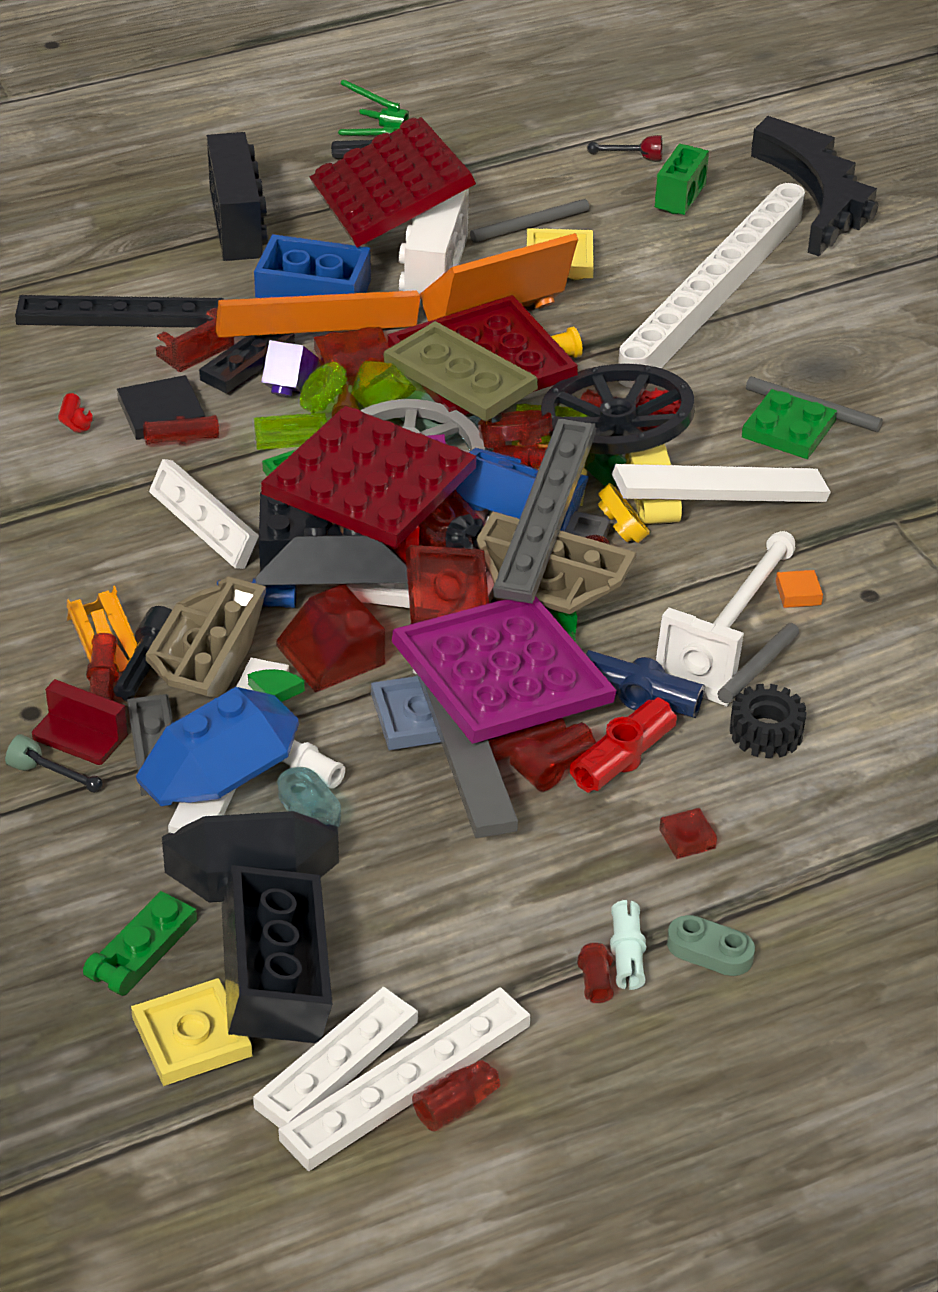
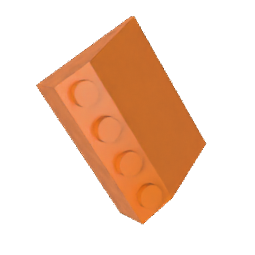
M577 234L566 235L451 267L420 293V300L427 320L431 321L510 295H513L524 307L535 305L536 309H540L554 304V297L563 292L566 286L578 242Z

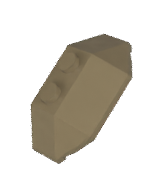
M492 511L476 540L492 581L495 584L519 519ZM559 531L536 597L547 608L571 614L620 587L636 559V552Z
M228 576L219 581L217 586L203 589L176 603L147 651L146 661L168 686L215 698L226 693L251 648L266 594V586Z

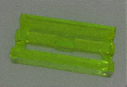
M326 413L255 417L254 431L257 450L300 447L327 422Z

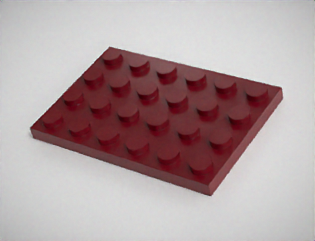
M422 117L404 121L399 129L390 134L383 133L376 136L371 144L362 149L354 148L344 154L343 159L333 164L326 163L318 167L315 174L309 176L315 189L357 248L476 185L472 173Z

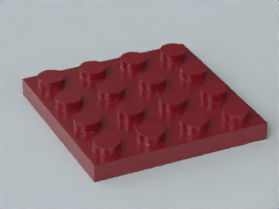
M513 295L387 334L388 346L391 348L436 321L536 376L538 389L535 391L553 386L559 381L578 375V365ZM421 385L434 402L443 404L448 412L457 410L463 415L470 413Z
M344 406L261 481V494L397 548L475 470L477 456L458 447L429 438L424 434L395 425L390 421L366 414L359 409Z

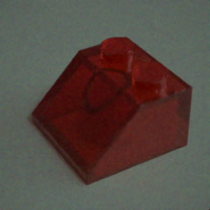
M346 584L309 597L276 640V646L315 693L385 665V628Z

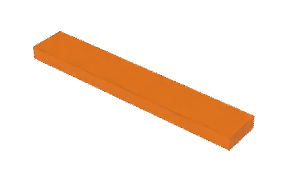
M417 290L218 300L216 333L219 337L412 327L417 325L421 296Z

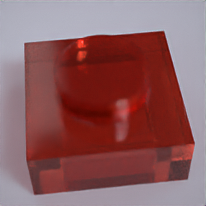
M700 808L660 818L659 830L676 859L716 849L717 835Z

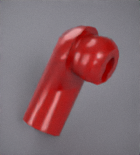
M68 393L63 398L58 419L76 433L85 432L90 428L93 415L90 411L87 415H84V408H79L81 403L79 396Z

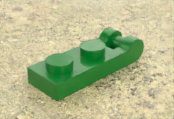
M160 891L100 953L95 952L90 955L84 965L83 975L96 983L104 981L108 983L109 990L120 996H125L197 922L196 908Z

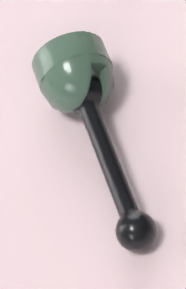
M18 734L12 740L6 752V764L15 769L28 771L40 765L86 785V788L92 793L99 792L103 787V782L98 776L87 777L43 758L39 744L22 734Z

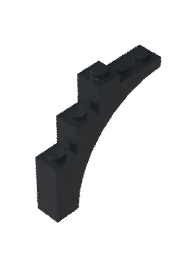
M767 116L754 128L751 157L769 163L789 174L804 186L812 196L819 214L811 224L807 253L820 256L829 246L832 247L835 244L837 237L843 231L846 232L849 227L860 230L869 220L872 221L878 210V202L875 201L877 188L857 182V176L854 175L856 162L836 156L837 153L834 150L835 137Z

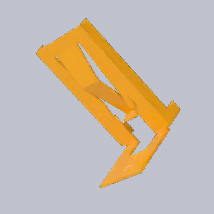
M115 585L111 593L109 590L98 593L97 600L92 603L82 605L80 599L72 602L68 599L67 621H73L96 678L100 679L124 671L130 660H127L116 643L103 610H105L113 630L130 659L134 654L137 642L118 600ZM91 614L96 628L99 646L107 666L105 668L101 659L93 628L87 617V615Z

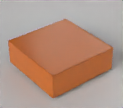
M815 570L777 572L776 586L784 608L822 605L823 593Z

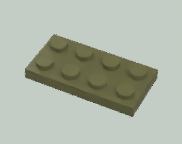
M436 321L384 351V362L386 365L484 421L490 420L538 389L536 376Z

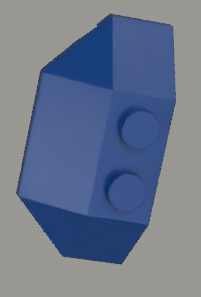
M235 687L167 726L137 773V782L160 806L172 805L173 802L191 803L219 799L288 758L295 732L299 726V719L275 695Z

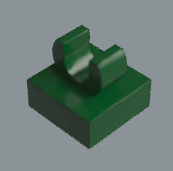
M588 453L584 468L604 486H607L609 483L616 486L617 484L612 476L615 464H625L627 459L622 456L623 454Z

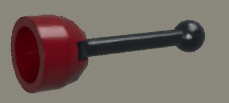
M662 135L648 136L642 140L640 145H598L596 142H590L587 145V151L590 154H596L598 151H640L642 156L648 160L662 161Z

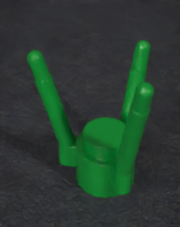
M344 79L341 80L342 86L387 108H383L381 112L367 109L359 110L361 115L379 119V126L384 128L340 129L338 131L339 135L378 136L383 133L390 134L399 129L400 125L409 119V111L400 109V103L388 101Z

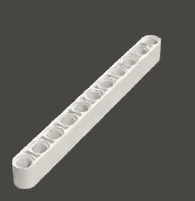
M783 183L777 186L619 348L618 364H642L662 368L800 223L805 195L804 189L794 183ZM619 381V383L625 387L632 388L635 381Z

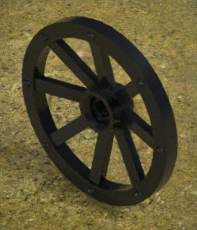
M610 364L579 371L577 376L559 381L552 386L545 394L541 404L543 427L550 437H552L558 418L595 424V428H597L596 435L589 453L593 454L635 453L665 444L685 431L692 422L695 413L694 394L685 380L665 369L642 364ZM635 381L626 398H613L606 382ZM649 383L669 391L636 407ZM594 385L602 404L599 408L571 394ZM677 400L681 404L675 414L649 415ZM563 404L589 417H557L555 413L558 406ZM658 426L645 432H641L636 428Z

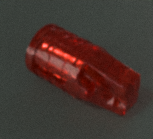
M483 1060L456 1071L453 1070L446 1074L445 1077H441L433 1084L431 1083L424 1087L423 1090L412 1095L414 1109L421 1122L430 1131L435 1132L442 1128L443 1125H447L455 1118L464 1115L465 1112L474 1109L478 1103L501 1086L499 1073Z

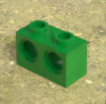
M678 144L657 174L654 208L666 210L671 214H686L706 185L709 150Z

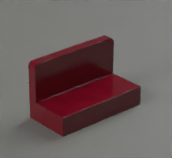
M54 679L45 689L48 714L32 730V739L34 741L96 765H102L128 736L125 705Z

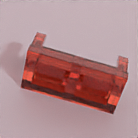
M212 308L206 311V313L214 319L176 338L167 332L158 334L157 338L163 341L166 347L162 345L156 347V356L178 372H182L229 349L234 345V337H219L217 335L216 321L218 309Z

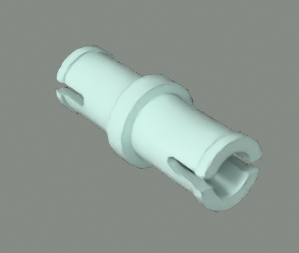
M623 900L611 907L614 935L610 939V951L616 958V984L618 987L625 989L626 977L629 976V990H635L645 984L642 954L646 951V939L640 930L639 905L631 901L630 914H628L627 900Z

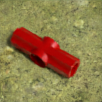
M657 697L654 700H647L628 717L614 718L607 724L606 735L570 764V775L575 779L577 786L587 793L593 790H600L620 772L625 773L637 769L641 763V754L676 726L677 715L672 711L668 702Z

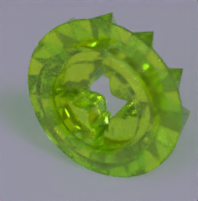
M330 362L313 371L302 387L300 395L301 407L314 414L319 410H326L331 402L335 403L336 396L342 393L341 387L346 384V370L339 363Z

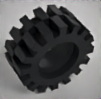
M756 684L755 691L749 686L744 688L743 694L739 693L735 697V701L732 704L729 731L732 734L733 742L735 744L740 742L739 748L745 752L751 748V755L758 757L759 752H765V758H773V752H777L780 758L786 756L787 750L793 753L797 750V745H801L807 714L805 703H800L801 697L797 694L790 697L791 690L786 687L780 692L777 691L778 685L770 684V689H764V684ZM757 719H772L778 723H765Z

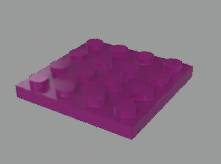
M536 596L533 604L505 599L393 629L392 643L472 744L610 704L615 699L616 689Z

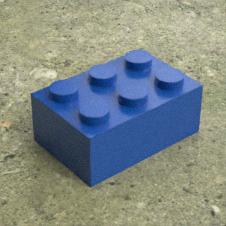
M272 234L254 270L255 298L366 293L371 282V248L362 246L357 248L355 245Z

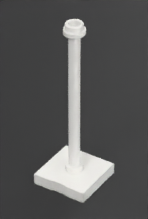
M776 532L769 537L766 544L768 551L713 624L668 607L662 615L656 661L662 665L665 673L705 685L703 698L728 706L729 703H723L719 700L717 693L738 672L744 636L743 632L731 629L730 627L780 560L790 558L794 553L795 539L788 532Z

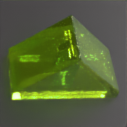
M364 361L359 368L351 394L364 408L385 401L405 399L413 394L416 388L393 363Z

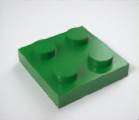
M771 389L743 425L742 438L808 460L835 423L837 410L826 407L818 402H811L792 396L784 391Z

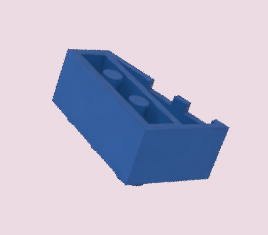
M479 448L472 449L469 453L477 456L476 468L456 488L453 498L462 500L463 505L472 510L484 511L488 509L520 519L538 470L520 464L521 459ZM580 475L560 531H565L575 511L578 512L589 476Z

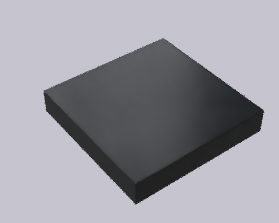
M186 375L117 388L119 403L136 440L206 426L205 414Z

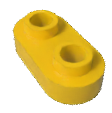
M611 483L598 493L602 499L598 506L611 520H617L613 527L627 543L632 539L640 543L650 534V531L630 503L622 497V494Z

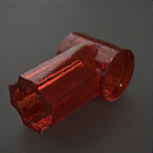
M585 723L573 724L541 742L535 737L524 739L514 748L510 756V765L538 791L545 792L556 786L564 775V771L570 768V764L593 746L596 740L592 735V730Z

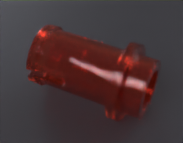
M594 942L584 945L577 957L578 967L583 970L585 999H590L592 1003L607 1002L614 995L609 968L612 965L613 957L612 953L602 943Z

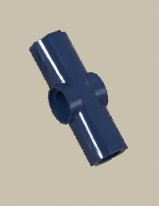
M587 651L586 655L613 685L619 699L628 708L637 710L647 700H654L660 697L670 704L673 712L696 718L699 713L705 693V685L667 674L662 665L651 658L641 657L630 663L594 651Z

